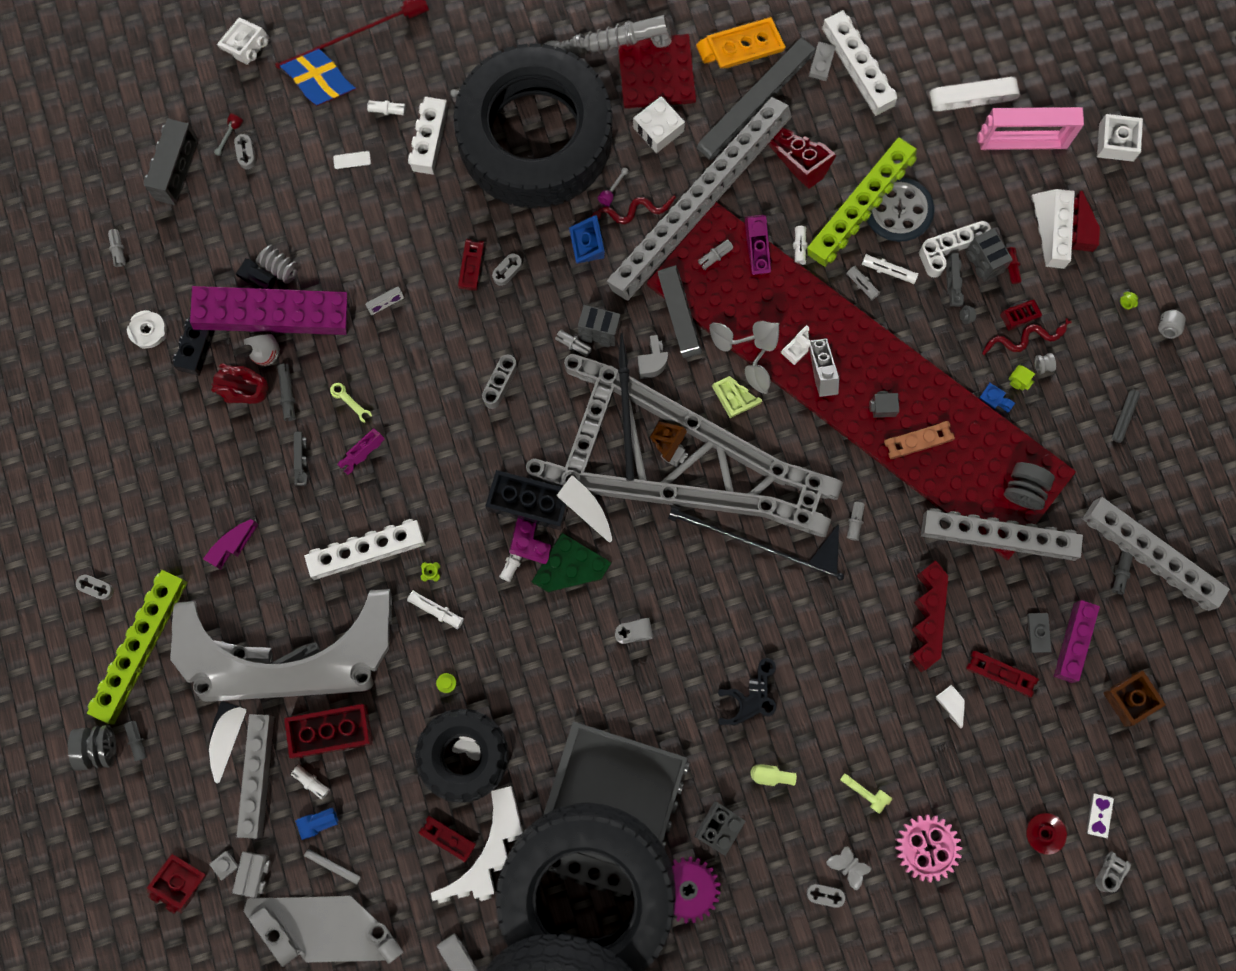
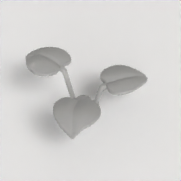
M757 321L753 325L754 335L739 340H732L733 333L727 326L720 323L710 324L709 329L712 340L716 347L722 351L731 350L732 344L735 345L755 339L756 347L762 349V351L754 360L753 366L747 365L745 367V376L748 383L755 390L767 394L771 384L770 376L765 368L757 366V362L765 351H772L776 348L779 338V323Z

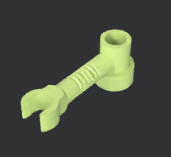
M335 383L331 386V395L337 399L342 398L359 415V419L363 423H365V420L362 418L363 413H367L372 417L370 411L364 410L346 393L343 384ZM336 387H340L342 389L338 393L334 391Z
M845 773L840 779L871 802L870 807L879 814L886 804L889 805L893 800L880 789L876 795H873Z

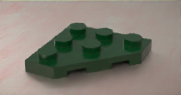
M562 533L550 551L547 563L542 564L532 583L550 593L593 581H600L609 569L611 562Z

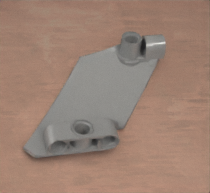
M351 896L247 898L244 913L282 967L299 954L305 962L386 961L389 964L403 953L386 929V926L379 923ZM376 927H380L384 931V935L380 939L372 936V930ZM273 930L280 933V938L276 942H270L268 939L269 933Z

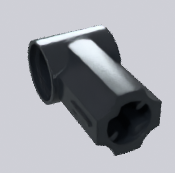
M245 258L235 273L247 283L252 282L263 289H272L276 280L274 275L261 269L255 262Z

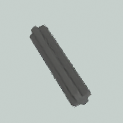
M1136 390L1129 391L1112 435L1113 441L1118 443L1123 441L1140 392Z

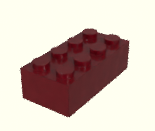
M365 704L284 718L289 758L291 759L373 745L368 706Z

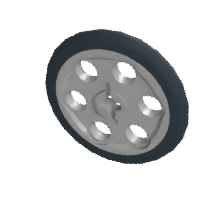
M902 177L901 180L897 179L892 189L896 196L894 198H889L886 194L883 196L881 204L886 207V210L879 212L874 207L871 211V216L867 220L875 233L887 240L896 242L909 241L922 235L930 227L935 213L934 202L928 190L919 182ZM874 187V188L872 189V191H878V190H879V189L876 188V187ZM907 191H911L915 197L908 199L904 194ZM899 200L901 201L900 206L902 209L900 213V218H898L899 212L897 209L899 205ZM917 206L921 207L923 209V213L916 214L914 213L913 208ZM892 220L895 225L893 227H886L884 222ZM911 221L913 223V227L909 229L905 228L903 226V222Z

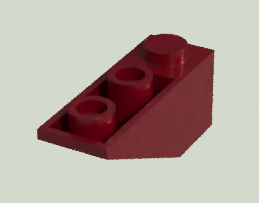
M1079 191L1074 197L1072 249L1094 252L1099 246L1100 227L1083 191Z

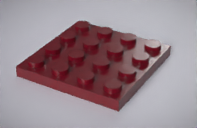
M689 34L671 35L672 43L666 47H656L651 38L637 41L634 45L629 44L627 46V44L619 46L624 109L648 107L659 97H662L669 105L696 103Z

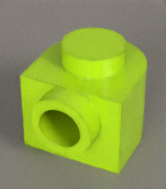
M1018 365L1009 377L1010 385L1015 389H1021L1022 391L1026 389L1028 391L1034 383L1032 378L1035 373L1024 366Z

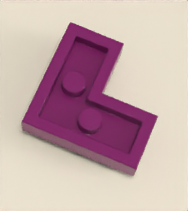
M517 518L509 553L546 564L551 545L533 539L535 523Z

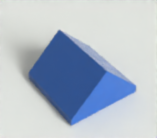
M592 216L569 227L576 263L604 258L605 251L597 216Z

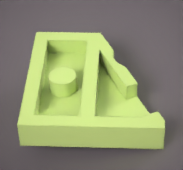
M730 376L712 385L729 418L762 403L761 398H756L750 394L747 388L739 385Z

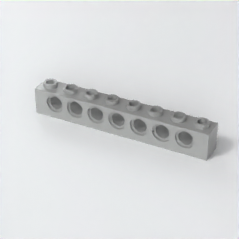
M1103 497L1094 500L1082 518L1089 527L1097 529L1107 540L1115 542L1122 551L1132 554L1137 562L1148 566L1154 574L1166 579L1169 585L1177 587L1184 596L1195 600L1205 610L1210 611L1219 608L1230 590ZM1105 517L1108 519L1109 524L1106 523Z
M931 508L923 514L921 537L1072 561L1081 558L1083 535L1077 534V531L1074 530L1062 532L1057 531L1055 527H1045L1043 529L1038 528L1036 524H1026L1024 526L1018 525L1019 522L1007 521L1005 523L999 522L997 518H987L986 520L972 514L967 517L961 516V513L954 511L948 514L942 513L940 509ZM940 520H943L947 523V529H943L940 526ZM959 523L967 527L966 532L959 529ZM979 526L985 528L986 535H982L979 533ZM998 529L1005 532V538H1001L998 535ZM1018 532L1024 535V541L1018 539ZM1037 536H1041L1044 539V544L1038 543ZM1056 539L1062 540L1063 547L1057 545Z

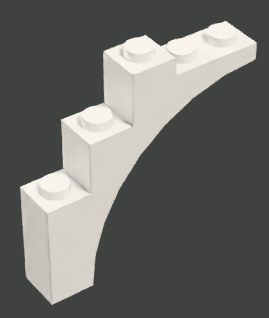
M512 786L491 791L493 821L489 839L482 854L472 868L460 879L445 888L432 892V901L438 900V903L450 901V896L457 894L458 898L470 895L469 891H473L474 899L479 898L480 901L492 898L491 894H494L496 891L490 868H493L494 871L502 870L508 856L504 839L507 838L508 842L517 840L519 835L523 833Z

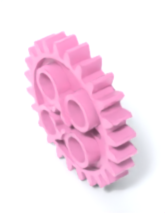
M925 815L924 820L921 816H917V822L909 819L911 826L903 824L906 831H899L902 839L896 838L900 846H896L895 849L901 850V853L896 855V857L903 858L900 865H907L905 872L913 871V878L919 874L920 881H923L925 876L928 882H932L933 876L936 881H940V875L947 878L946 871L953 873L954 870L951 866L959 865L955 858L962 857L957 854V851L961 850L962 847L956 846V843L960 842L961 839H954L957 831L950 832L952 825L944 826L945 819H941L938 822L937 816H933L932 820H930L929 815ZM923 830H924L925 833H926V834H925V835H926V840H925V838H924V836H923V834H922V831H923ZM933 830H937L939 833L937 841L931 839V832ZM914 835L920 838V844L916 847L911 842ZM927 844L932 845L930 853L924 849L927 847ZM939 850H943L945 853L943 861L937 859V852ZM921 855L926 858V864L922 867L917 863L918 857ZM931 857L935 863L934 866L931 864Z

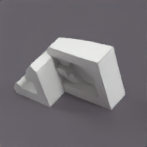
M807 325L781 351L794 365L809 351L810 340L808 336L809 327Z
M950 685L936 696V700L945 708L950 718L961 729L963 728L965 700Z

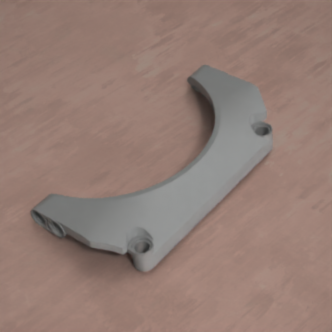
M391 589L370 590L359 617L352 627L334 644L308 658L282 664L255 663L233 656L223 650L208 636L200 621L196 601L176 602L173 608L171 661L188 683L194 681L193 688L195 693L205 702L365 692L373 687L374 682L371 670L377 671L378 666L389 650V625L392 623ZM367 677L365 682H359L361 678ZM209 687L206 692L201 693L204 688Z

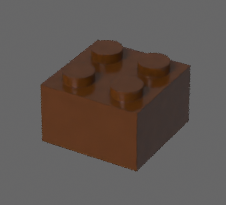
M1144 671L1130 675L1103 692L1125 727L1135 725L1166 705Z

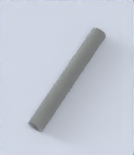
M310 849L304 855L355 884H358L361 879L360 876Z

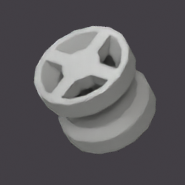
M1047 353L1045 356H1035L1034 363L1038 374L1056 370V360L1052 353Z

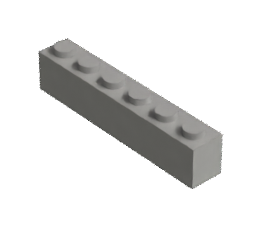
M249 714L237 837L263 838L274 716Z

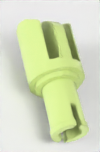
M759 764L754 765L750 771L752 779L758 784L775 786L778 783L793 786L796 784V773L779 771L777 766Z

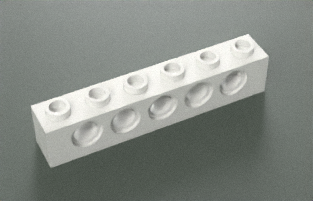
M841 11L824 19L822 27L830 43L836 46L835 51L874 115L876 116L894 107L897 93L893 88L891 89L886 75L882 74L879 69L878 62L872 58L868 46L862 42L859 31L854 29L851 18L848 15L846 16L844 11Z
M409 519L396 527L395 525L386 526L383 528V531L377 533L376 531L367 532L361 538H348L342 544L338 542L329 544L328 548L320 550V548L310 550L309 554L304 555L310 577L313 580H317L425 546L420 525L417 520ZM404 532L407 534L405 540H397L400 533ZM383 538H387V545L384 547H380L379 541ZM369 544V550L361 553V546ZM345 550H350V556L343 559L342 553ZM331 556V562L327 565L323 564L324 558Z

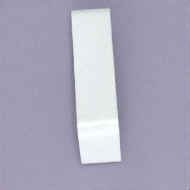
M980 221L927 239L919 251L927 274L930 277H939L947 264L944 256L968 248L975 237L991 230V226L987 222ZM960 236L966 237L967 241L962 240ZM943 242L949 243L950 246H945ZM925 248H931L933 252L930 253ZM932 264H937L940 269H935Z

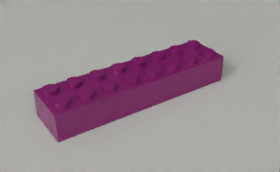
M192 286L190 323L193 330L347 335L348 297L347 292Z

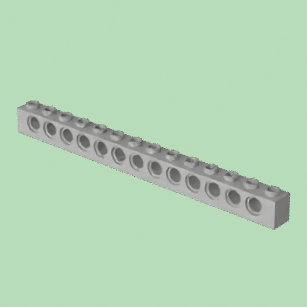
M773 97L763 105L761 110L741 129L726 149L706 168L691 188L670 208L669 212L658 222L656 227L635 247L630 256L610 275L607 283L614 293L627 301L635 294L791 119L789 105Z

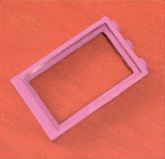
M1083 107L993 108L990 114L987 115L986 122L982 124L981 131L978 132L977 142L980 143L981 150L1068 149L1084 125ZM1062 126L1060 131H995L997 127Z

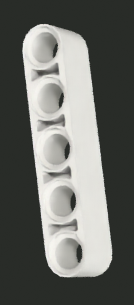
M1015 77L938 87L929 92L933 111L1008 102L1020 97Z

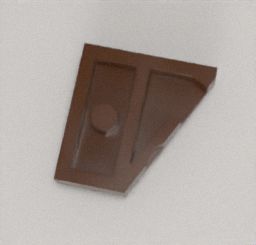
M659 421L650 438L655 443L656 448L662 453V457L667 462H670L683 441L687 430L682 426Z

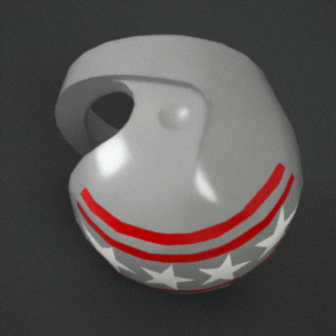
M272 334L244 339V345L252 346L253 351L249 357L256 364L267 366L277 360L280 348Z

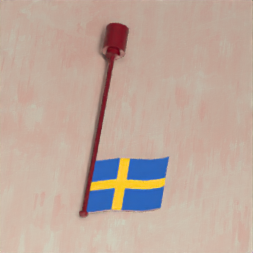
M405 0L402 2L403 6L400 7L401 11L281 63L277 62L275 66L277 69L282 68L296 82L304 95L313 104L319 106L357 89L344 78L333 61L320 49L401 14L411 19L429 11L425 0Z

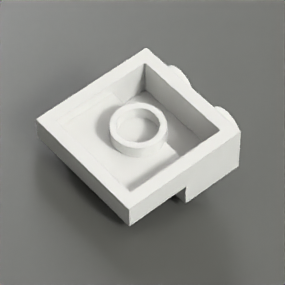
M238 18L217 45L220 49L232 54L235 59L248 65L250 61L256 59L257 52L268 44L269 36L263 28Z

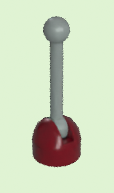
M230 113L227 119L229 129L219 147L215 149V155L220 156L222 154L221 150L232 129H238L242 125L243 120L240 117Z

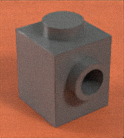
M877 392L872 400L869 401V410L873 412V418L896 417L899 413L898 393Z

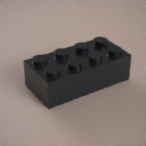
M499 470L495 472L485 506L489 512L515 519L520 518L560 531L568 508L557 496L562 487Z

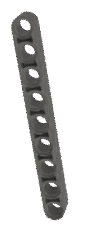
M800 38L704 136L696 149L709 160L714 159L741 129L751 121V118L761 110L763 105L771 97H774L811 59L816 52V48L804 38Z

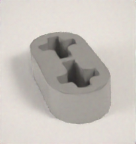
M240 134L235 138L234 142L237 160L243 169H251L256 164L253 143L248 135ZM244 140L246 141V143H245L246 149H243V147H242V145H241V144H242V141H244ZM246 154H247V156H248V158H249V159H248V163H245V162H244V161H245V155H246Z
M509 254L494 269L492 276L497 285H506L521 269L522 261L519 255ZM512 260L514 262L515 260H517V266L512 265L510 267V261ZM499 273L502 275L504 273L505 278H499L498 280L497 274Z
M81 575L76 580V587L81 592L100 600H108L113 596V587L104 581L89 575ZM83 581L93 584L92 588L84 587ZM97 588H105L107 590V594H102L101 592L97 591Z
M812 884L806 890L807 898L816 904L841 907L845 902L844 893L837 888ZM818 888V892L824 893V897L817 896L816 899H813L814 897L810 892ZM835 892H838L841 900L833 904L834 901L827 898V895H835Z

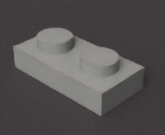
M818 42L809 77L827 80L836 46Z

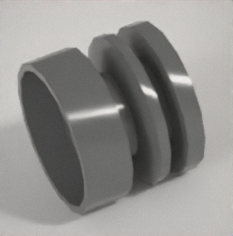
M1025 462L1016 463L1011 474L1014 481L1008 482V488L1005 490L1004 496L1022 507L1042 510L1045 506V500L1048 498L1045 491L1051 490L1055 476L1040 466Z
M110 725L95 726L92 730L90 728H77L70 732L68 755L70 764L75 771L90 770L93 765L95 768H107L114 765L116 759V739Z

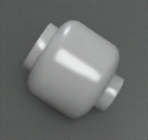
M1177 310L1164 312L1160 318L1159 332L1166 338L1180 336L1183 333L1186 318Z

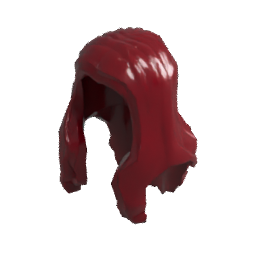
M224 363L218 366L221 369L213 377L211 391L223 397L226 403L258 404L265 400L268 394V384L262 376L245 366H229Z

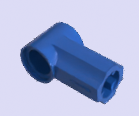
M334 808L295 820L301 840L315 836L320 831L339 824Z

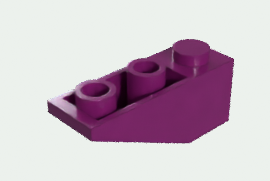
M746 216L745 229L752 275L771 273L766 216Z

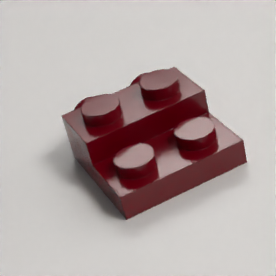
M171 854L147 886L148 897L155 903L162 901L167 904L165 908L171 913L175 914L178 911L182 914L194 897V893L206 878V875Z

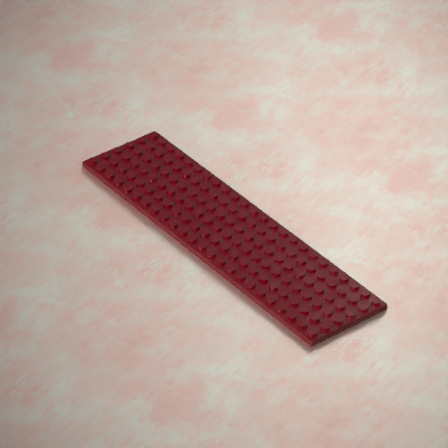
M717 202L701 218L647 282L649 288L665 299L658 271L676 265L693 321L708 333H710V324L720 323L732 331V340H739L754 335L753 325L757 321L779 323V338L776 348L772 351H765L757 362V366L765 368L772 382L944 513L949 514V512L954 511L961 513V516L968 517V515L972 514L986 520L987 518H997L999 522L1005 523L1007 521L1019 522L1018 525L1024 526L1026 524H1037L1076 472L800 264L794 262L792 258L769 241L771 273L752 275L745 223ZM729 240L733 245V249L721 257L720 261L717 260L704 270L702 268L703 264L700 265L698 260L711 252V248L715 249L724 241ZM806 325L809 327L808 336L810 341L827 338L839 376V392L837 395L819 397L810 351L795 365L781 353L783 348ZM755 339L735 345L732 344L731 350L752 366L754 360L762 351V349L756 347ZM877 392L898 393L899 413L896 417L873 418V412L869 410V401L872 400ZM949 421L951 426L949 429L954 434L955 440L890 459L888 455L890 453L889 449L884 443L886 439ZM942 431L937 432L939 438L944 436ZM896 444L897 450H901L900 445ZM1016 463L1034 464L1045 468L1055 476L1051 490L1045 491L1048 498L1045 500V506L1042 510L1022 507L1004 496V492L1008 488V482L1014 481L1011 474ZM959 523L962 527H964L967 530V527L964 524ZM979 526V533L982 535H986L985 528ZM998 529V535L1001 538H1005V532ZM1019 532L1017 533L1018 539L1024 541V535ZM991 548L1007 561L1015 553V551Z

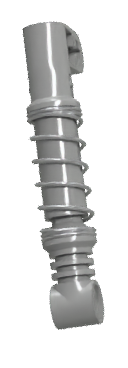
M665 15L634 23L627 21L625 25L617 24L615 28L608 26L607 30L602 31L598 29L596 33L589 31L585 37L582 34H578L573 39H570V41H549L545 44L552 45L555 49L559 47L567 50V52L570 51L579 58H585L587 51L591 56V53L597 51L599 53L605 49L610 51V48L618 47L619 49L621 45H634L637 41L651 38L656 47H666L672 43L669 23Z

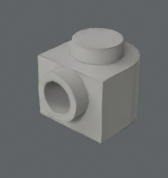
M681 444L671 461L668 462L676 468L688 457Z

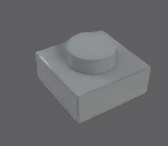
M225 851L209 864L221 880L227 878L239 867L228 851Z

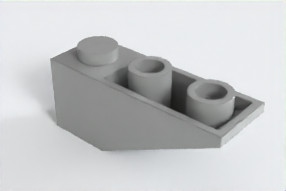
M827 338L811 340L809 351L819 397L837 395L839 392V376Z

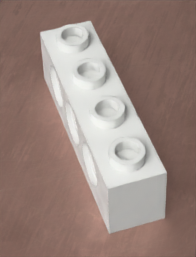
M424 97V102L420 104L419 114L421 116L420 120L416 121L417 134L412 139V147L414 148L408 157V164L411 165L414 172L434 175L448 111L446 100ZM430 117H434V118H435V119H433V120H431V121L427 120V119L430 118ZM425 134H431L429 137H424ZM423 150H427V151H428V152L425 153V154H420V152L423 151Z

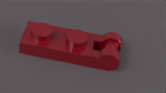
M471 239L465 240L458 282L459 289L477 291L485 241L472 242ZM471 249H476L477 253L470 251Z
M428 815L425 826L418 833L466 862L476 844ZM433 826L438 828L435 835L430 833Z

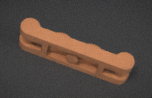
M949 421L886 439L884 443L889 449L890 453L888 455L890 459L955 440L954 434L949 429L951 427ZM942 431L944 436L939 438L937 432ZM899 444L901 450H897L895 445Z

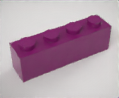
M1082 600L1074 603L1053 677L1070 683L1080 680L1100 606Z

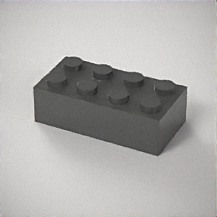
M167 118L166 124L163 125L160 141L156 143L154 158L150 160L149 172L144 177V186L156 201L176 205L199 139L188 123Z

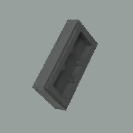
M1048 613L1027 614L1030 653L1052 652Z

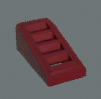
M1034 299L1006 309L1000 314L1008 331L1043 316ZM1029 306H1032L1035 312L1034 315L1031 313ZM1024 308H1025L1026 312L1028 313L1029 317H1026V315H1025V313H1024V311H1023ZM1017 311L1020 312L1023 319H1020L1019 315L1017 314ZM1011 314L1014 315V317H1015V319H1016L1017 321L1014 322V320H1013Z

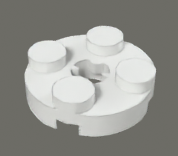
M144 310L136 313L130 319L131 322L127 327V334L130 340L142 349L153 348L167 337L165 321L159 314ZM145 326L151 327L149 333H143L142 330H145Z

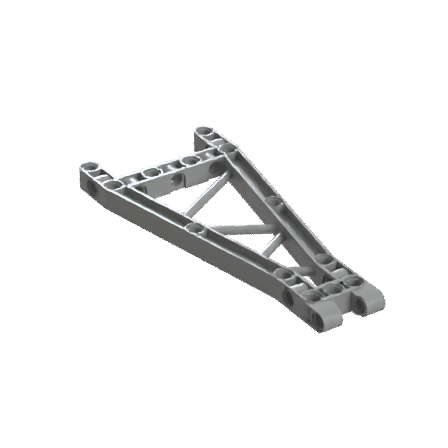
M570 354L565 358V370L569 375L595 384L566 466L563 467L548 461L531 459L526 465L530 478L563 487L570 476H574L592 495L760 516L816 536L826 537L831 519L823 516L822 513L816 512V508L820 498L834 500L839 498L843 485L842 481L782 462L630 376L628 388L632 449L639 480L626 481V478L585 473L587 462L590 461L597 442L598 431L602 427L607 414L612 392L621 395V383L618 369L576 354ZM571 362L578 364L576 368H570L568 365ZM609 373L614 377L611 380H606L604 375ZM631 402L673 425L684 427L688 434L705 443L661 482L647 481ZM594 408L601 409V413L598 415L593 414L591 411ZM694 420L697 422V426L690 427L687 422ZM583 442L589 445L585 450L579 448V445ZM712 447L717 449L726 491L670 484ZM726 455L766 478L748 494L734 492ZM537 465L540 467V471L537 473L530 471L532 466ZM775 467L780 468L782 474L776 475L772 469ZM809 480H816L818 487H812L809 484ZM773 481L781 485L786 484L799 488L800 491L796 505L759 494ZM670 490L674 495L671 498H666L663 492ZM803 498H811L813 504L806 505ZM768 503L770 510L764 511L760 505ZM798 515H804L807 518V522H799Z

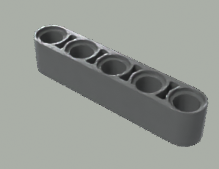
M674 265L659 270V280L681 354L684 359L701 354L702 348L678 268Z

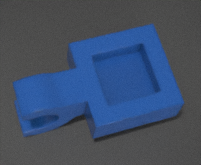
M989 383L979 398L995 410L998 405L1008 413L1015 404L1012 400L1004 398L1006 392L992 383Z

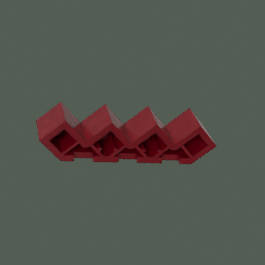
M934 561L916 575L928 589V592L914 602L926 618L911 629L923 644L922 647L909 656L920 672L927 670L941 659L948 575L937 561Z

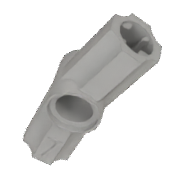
M214 640L218 646L233 656L237 657V654L244 650L245 656L243 660L262 664H270L272 661V648L243 647Z

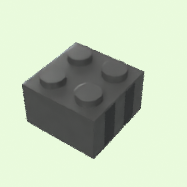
M995 228L975 237L966 250L968 260L974 264L976 274L984 282L1004 273L1013 260Z
M584 305L578 323L579 338L589 343L592 341L598 342L604 347H615L621 325V314Z

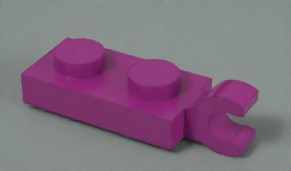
M373 428L346 453L347 457L340 460L337 465L341 469L347 465L344 472L349 475L354 469V463L357 465L364 461L370 452L381 445V442L385 440L384 437Z

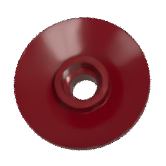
M1042 813L1034 816L1029 821L1026 828V837L1028 843L1035 851L1050 855L1057 853L1064 847L1067 840V831L1064 823L1057 816ZM1043 830L1047 831V836L1045 838L1041 835V832Z

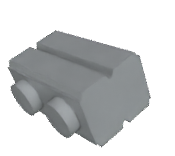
M248 851L242 852L232 893L253 898L260 897V894H263L266 888V882L264 881L265 873L268 874L271 868L270 856Z

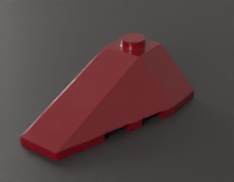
M782 128L768 143L795 177L808 189L825 177L836 157V154L825 144L820 142L814 143L808 137L804 136L802 138L785 128Z

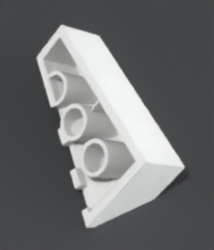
M1054 189L1033 194L1032 201L1035 205V216L1038 219V231L1042 239L1041 245L1046 267L1065 268L1071 261L1074 191Z

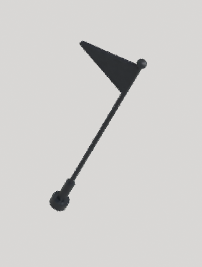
M672 506L668 517L669 520L675 522L677 518L696 526H704L837 577L839 581L844 579V574H837L839 525L836 526L808 563L701 522V519L679 511L680 507Z

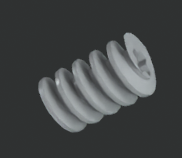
M269 245L259 253L256 263H260V266L265 267L267 271L277 276L278 279L283 280L285 284L290 283L297 275L298 271L295 269L297 263L292 262L290 264L291 259L289 257L285 259L284 253L279 255V250L275 249L273 251L274 246Z

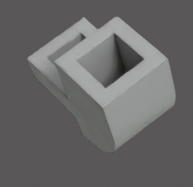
M658 335L650 336L651 354L638 356L637 362L640 379L658 376L667 365L668 352H663L662 341H658Z

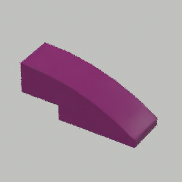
M250 519L236 526L212 546L203 560L221 570L231 553L237 557L240 555L259 524Z

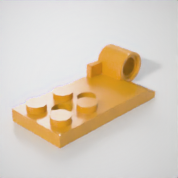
M772 17L708 35L696 44V48L703 63L717 60L720 68H729L783 52L785 45ZM762 36L766 41H759L757 37ZM741 41L748 42L750 46L742 45Z

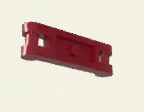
M972 651V659L967 664L966 670L1032 698L1034 693L1032 690L1034 685H1037L1038 678L980 652ZM979 661L984 662L983 669L978 667ZM1023 680L1027 682L1025 687L1021 686Z

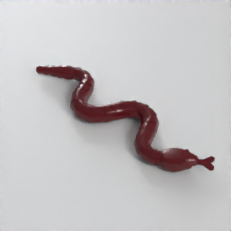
M672 196L661 208H656L645 197H637L632 200L626 217H620L610 207H602L595 211L592 216H597L598 220H600L603 213H608L615 222L627 224L634 218L636 207L639 204H643L653 214H661L669 209L676 197Z
M1066 318V323L1057 328L1055 335L1048 334L1039 325L1032 324L1026 326L1022 331L1021 343L1019 345H1014L1004 336L993 337L988 341L982 355H985L996 342H1001L1012 352H1021L1027 348L1029 335L1033 331L1047 341H1056L1065 334L1067 324L1072 323V321H1068Z

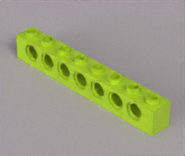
M898 137L807 247V255L824 267L828 263H832L837 257L836 253L846 247L850 236H854L859 231V225L869 219L873 208L879 207L883 201V196L892 191L897 179H902L908 166L911 167L915 163L917 149ZM895 160H900L901 163H898V164H897V163H894L893 161H895ZM883 174H889L890 176H889V177H883L882 175H883ZM876 187V188H878L879 190H878V191H872L871 188ZM861 201H866V202H867L866 205H861V204H859V203H860ZM855 215L856 218L850 219L848 216ZM844 229L845 231L838 233L836 230ZM828 242L834 244L831 247L825 246V244Z
M161 570L155 576L154 586L145 595L143 607L137 611L133 626L128 628L124 643L118 647L114 662L110 663L105 679L98 685V693L88 704L89 710L87 714L108 724H115L173 612L174 604L179 601L188 583L164 570ZM164 588H167V595L165 597H161V591ZM158 606V612L152 615V608ZM148 623L149 630L143 633L142 628ZM139 641L140 647L138 650L134 651L133 645L135 642ZM129 659L130 666L125 669L124 662ZM117 677H120L121 683L116 687L114 681ZM110 695L112 700L110 704L106 705L105 698Z

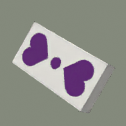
M398 286L367 302L365 305L370 314L373 315L402 300L404 297Z
M1092 794L1086 834L1108 838L1114 798Z

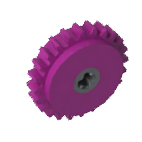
M690 856L688 861L681 857V862L679 863L674 859L672 869L676 885L674 914L677 916L676 921L679 922L681 918H684V923H687L688 918H691L692 922L695 923L696 917H699L702 921L704 913L707 916L710 915L709 908L715 910L714 905H712L713 902H719L715 895L720 894V891L716 890L720 883L714 881L718 876L711 875L713 868L706 869V862L700 865L699 858L692 862V857ZM691 884V888L694 889L693 893L689 892L688 895H685L683 887Z

